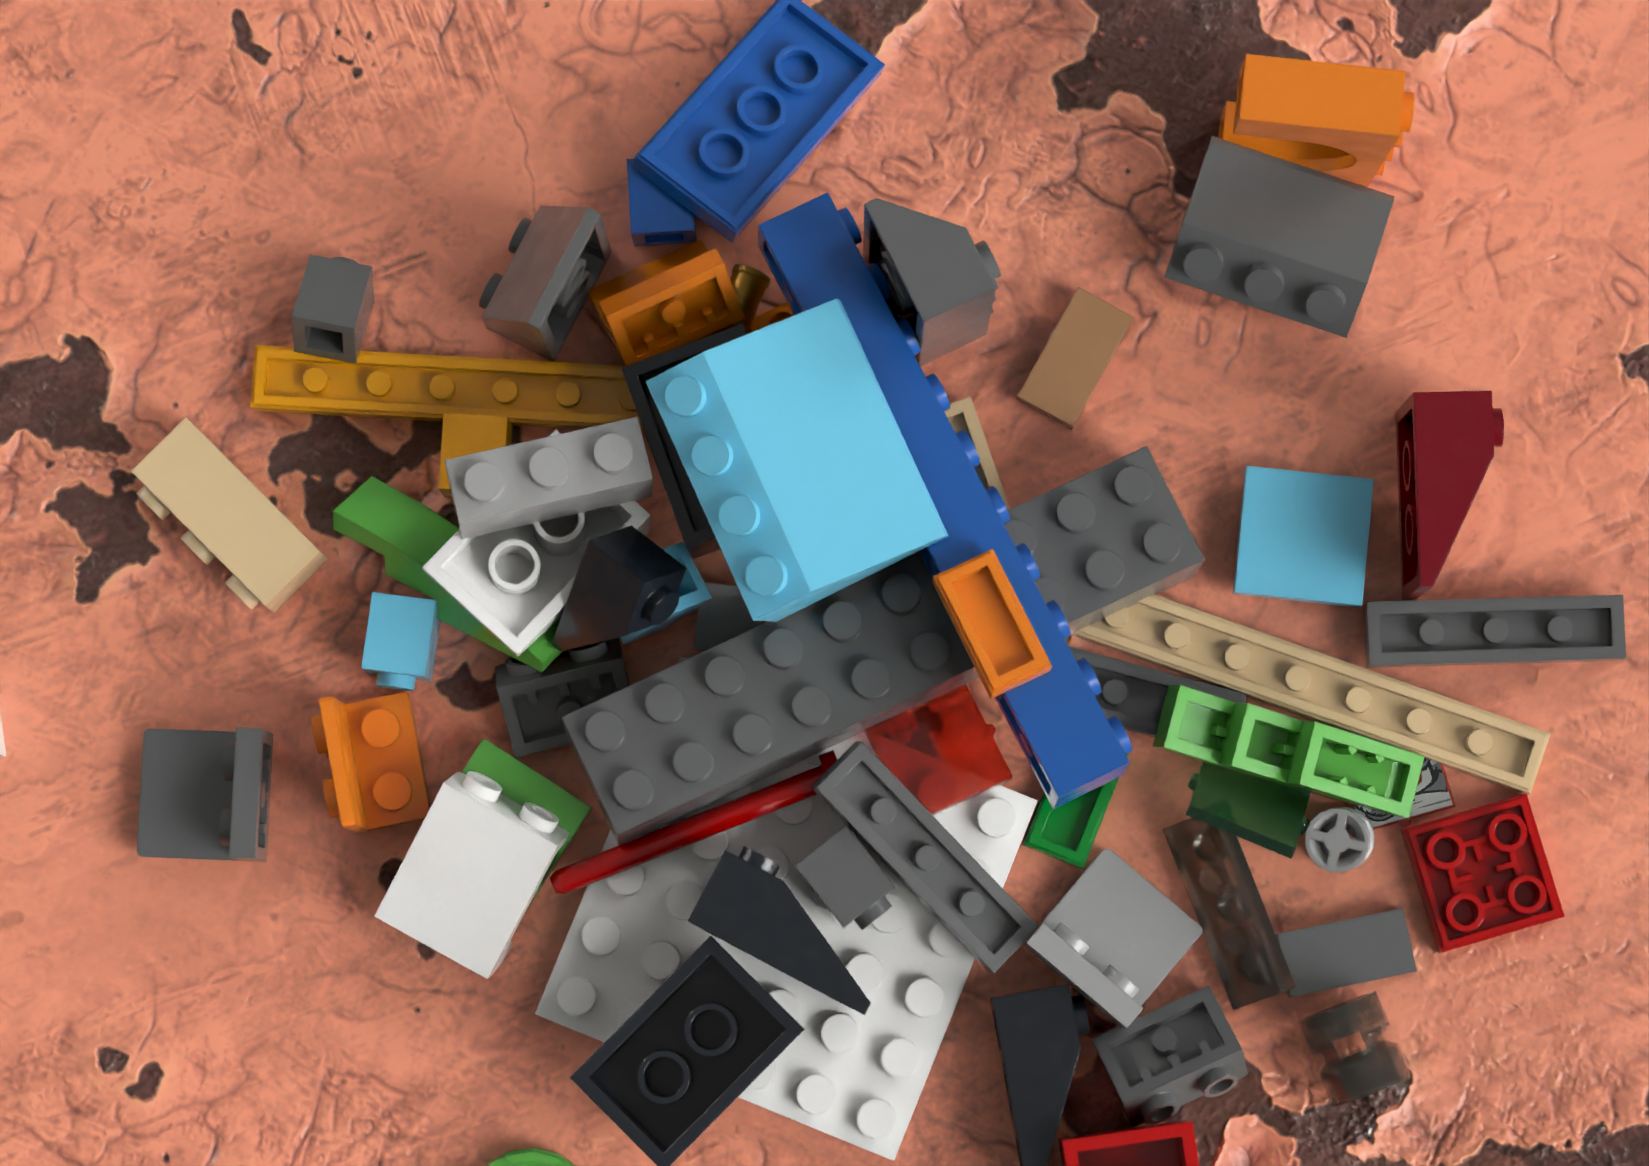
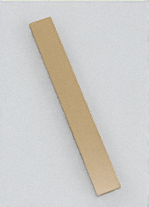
M1157 595L1148 596L1138 601L1137 604L1128 608L1125 607L1071 634L1072 636L1200 681L1247 694L1246 697L1328 726L1425 756L1424 758L1440 763L1442 766L1522 794H1531L1551 734Z

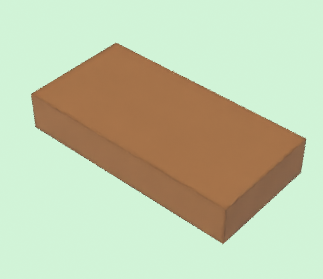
M1078 287L1016 400L1072 430L1134 317Z

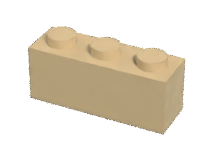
M187 418L179 423L131 470L144 484L136 493L139 498L162 520L172 512L189 529L180 537L181 540L207 565L217 557L233 573L225 584L250 609H253L261 601L264 606L275 613L328 560Z

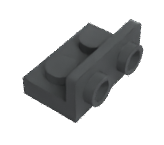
M619 637L565 650L543 672L511 656L506 659L504 664L495 667L496 688L515 758L570 745L564 731L563 716L630 686Z
M1206 986L1136 1018L1128 1028L1119 1026L1092 1039L1095 1050L1122 1103L1131 1127H1136L1143 1123L1158 1124L1166 1121L1179 1111L1180 1106L1202 1096L1209 1098L1220 1096L1234 1088L1239 1079L1248 1074L1242 1048L1210 986Z

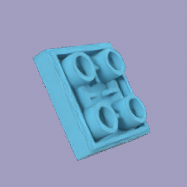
M1246 466L1244 469L1232 594L1360 608L1363 602L1374 479Z

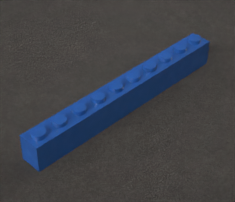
M827 192L759 224L758 247L794 315L836 298L841 301L948 534V537L918 551L932 579L933 576L991 549L994 550L1052 665L1050 672L996 696L995 699L1052 808L1055 809L1124 775L1130 763L1126 756L1127 753L1132 751L1130 739L1119 719L1115 715L1107 719L1095 696L1102 692L1101 686L1091 665L1085 658L1076 661L1064 638L1070 636L1071 631L1059 605L1054 600L1045 603L1034 581L1040 578V572L1033 555L1024 543L1015 546L1004 525L1010 521V516L1001 495L994 486L985 489L974 467L980 465V460L973 442L965 430L962 429L955 433L944 412L950 409V403L941 382L934 373L928 376L924 375L914 356L920 353L921 350L913 329L905 318L896 321L885 301L891 297V292L881 269L875 262L866 265L856 246L862 242V238L853 216L846 207L837 210Z

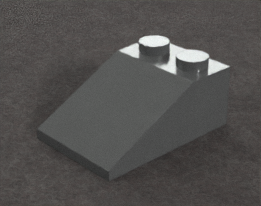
M540 206L533 220L524 217L516 228L508 247V251L515 255L503 276L498 273L493 274L479 301V307L485 309L481 318L487 329L552 362H555L589 297V291L596 284L612 253L601 214L589 207Z

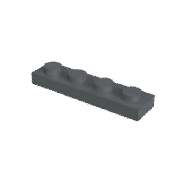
M1623 595L1375 601L1363 604L1366 668L1622 661L1626 659Z
M856 741L811 786L819 797L987 971L995 973L1039 927L863 742Z

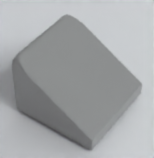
M704 582L712 599L698 607L695 650H708L762 625V621H753L738 586Z

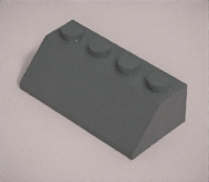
M878 198L865 203L863 258L867 265L875 262L881 269L891 292V297L885 301L895 320L905 318L913 329L921 350L920 353L914 355L920 367L986 335L990 315L993 313L992 305L996 301L995 291L998 289L996 278L1001 276L997 262L987 243L983 240L974 244L965 227Z

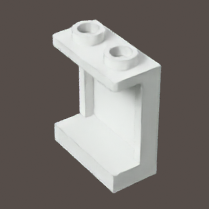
M468 771L466 775L456 772L443 782L374 917L488 979L502 965L513 944L510 940L555 854L564 845L570 833L557 825L559 822L558 817L544 807L530 802H525L521 806L501 795L502 787L493 779L474 771Z

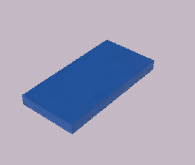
M776 0L636 154L632 167L733 243L878 79L885 64L801 0Z

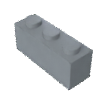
M638 417L445 460L448 482L462 539L652 497L653 477Z

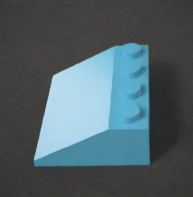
M836 298L706 350L646 381L753 621L777 622L948 537L947 531L839 299Z

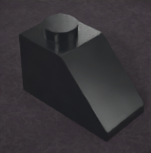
M632 525L589 539L552 645L561 652L626 636L650 626L664 623L673 614L678 605L679 595L677 593L687 568Z

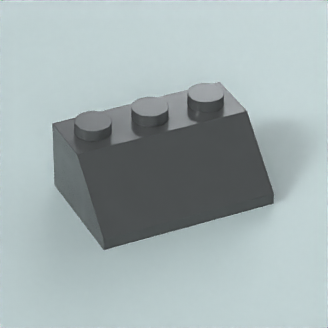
M1212 136L1164 278L1347 338L1367 286L1395 196Z

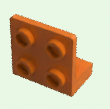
M701 240L677 249L589 291L591 301L625 366L718 333L723 328L745 319L722 258L716 248L708 251Z
M402 692L346 704L333 696L319 698L321 714L311 716V724L318 753H325L326 757L330 760L333 778L323 780L324 797L330 818L337 817L338 821H341L342 827L356 833L424 820L431 807L410 693Z

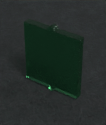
M1201 762L1199 772L1192 774L1188 783V787L1193 791L1185 814L1186 816L1292 858L1300 834H1304L1309 825V820L1304 817L1310 797L1309 792L1205 762Z

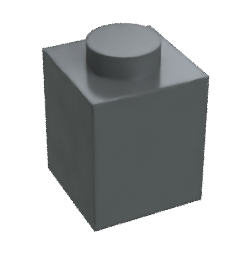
M310 254L291 316L294 352L357 363L374 304L372 266L359 264L345 257L327 258Z
M847 825L795 865L796 870L843 929L855 921L860 929L863 930L892 907L885 896L895 886Z

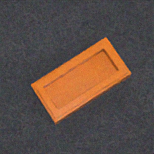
M993 549L933 576L932 583L990 699L1051 671L1052 665Z

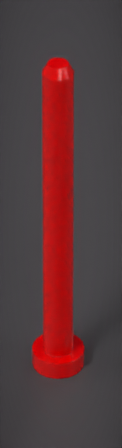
M834 750L819 755L821 765L633 839L621 846L618 845L560 868L550 877L554 891L558 894L570 893L815 796L817 793L811 786L838 760Z

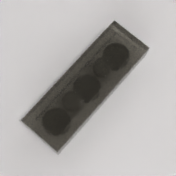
M1225 805L1162 829L1233 1010L1296 987Z

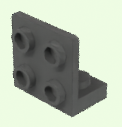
M236 727V732L176 729L145 730L143 736L137 838L138 855L155 858L267 862L274 734L263 728Z

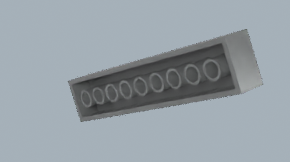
M1147 446L1008 510L1010 521L1004 524L1015 546L1024 543L1030 550L1040 572V578L1034 582L1045 603L1054 600L1059 605L1068 622L1071 634L1125 607L1128 608L1137 604L1138 601L1148 596L1156 595L1194 577L1205 560ZM919 552L777 622L768 621L562 717L567 738L618 845L621 846L979 678V675L932 583V577Z

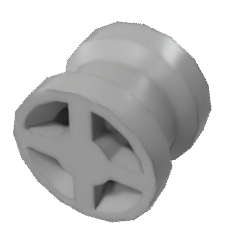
M1335 807L1320 812L1311 820L1305 833V846L1309 857L1318 867L1329 872H1345L1360 866L1370 857L1375 846V832L1371 822L1362 812L1351 807Z

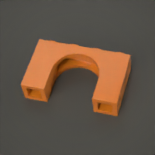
M1246 54L1239 70L1236 102L1226 101L1220 116L1218 138L1368 187L1375 175L1382 176L1385 161L1391 162L1394 147H1400L1403 132H1410L1415 96L1413 92H1404L1406 71Z

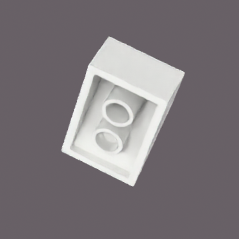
M555 430L550 436L558 435L561 433ZM630 501L467 539L461 538L459 529L422 567V570L518 657L561 618L588 540L631 525L646 536L650 529V514L637 502Z

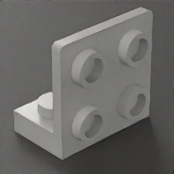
M1104 849L1023 945L1118 1026L1128 1028L1144 1009L1142 1004L1200 937L1203 930L1196 921L1112 850Z

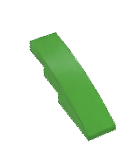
M371 476L333 510V530L385 555V574L437 600V619L540 672H543L563 652H560L552 645L560 622L559 619L517 657L422 570V567L459 530L457 526L427 506Z
M1172 684L1168 685L1153 742V747L1402 818H1409L1425 757L1316 721H1302L1249 703H1236L1183 685Z

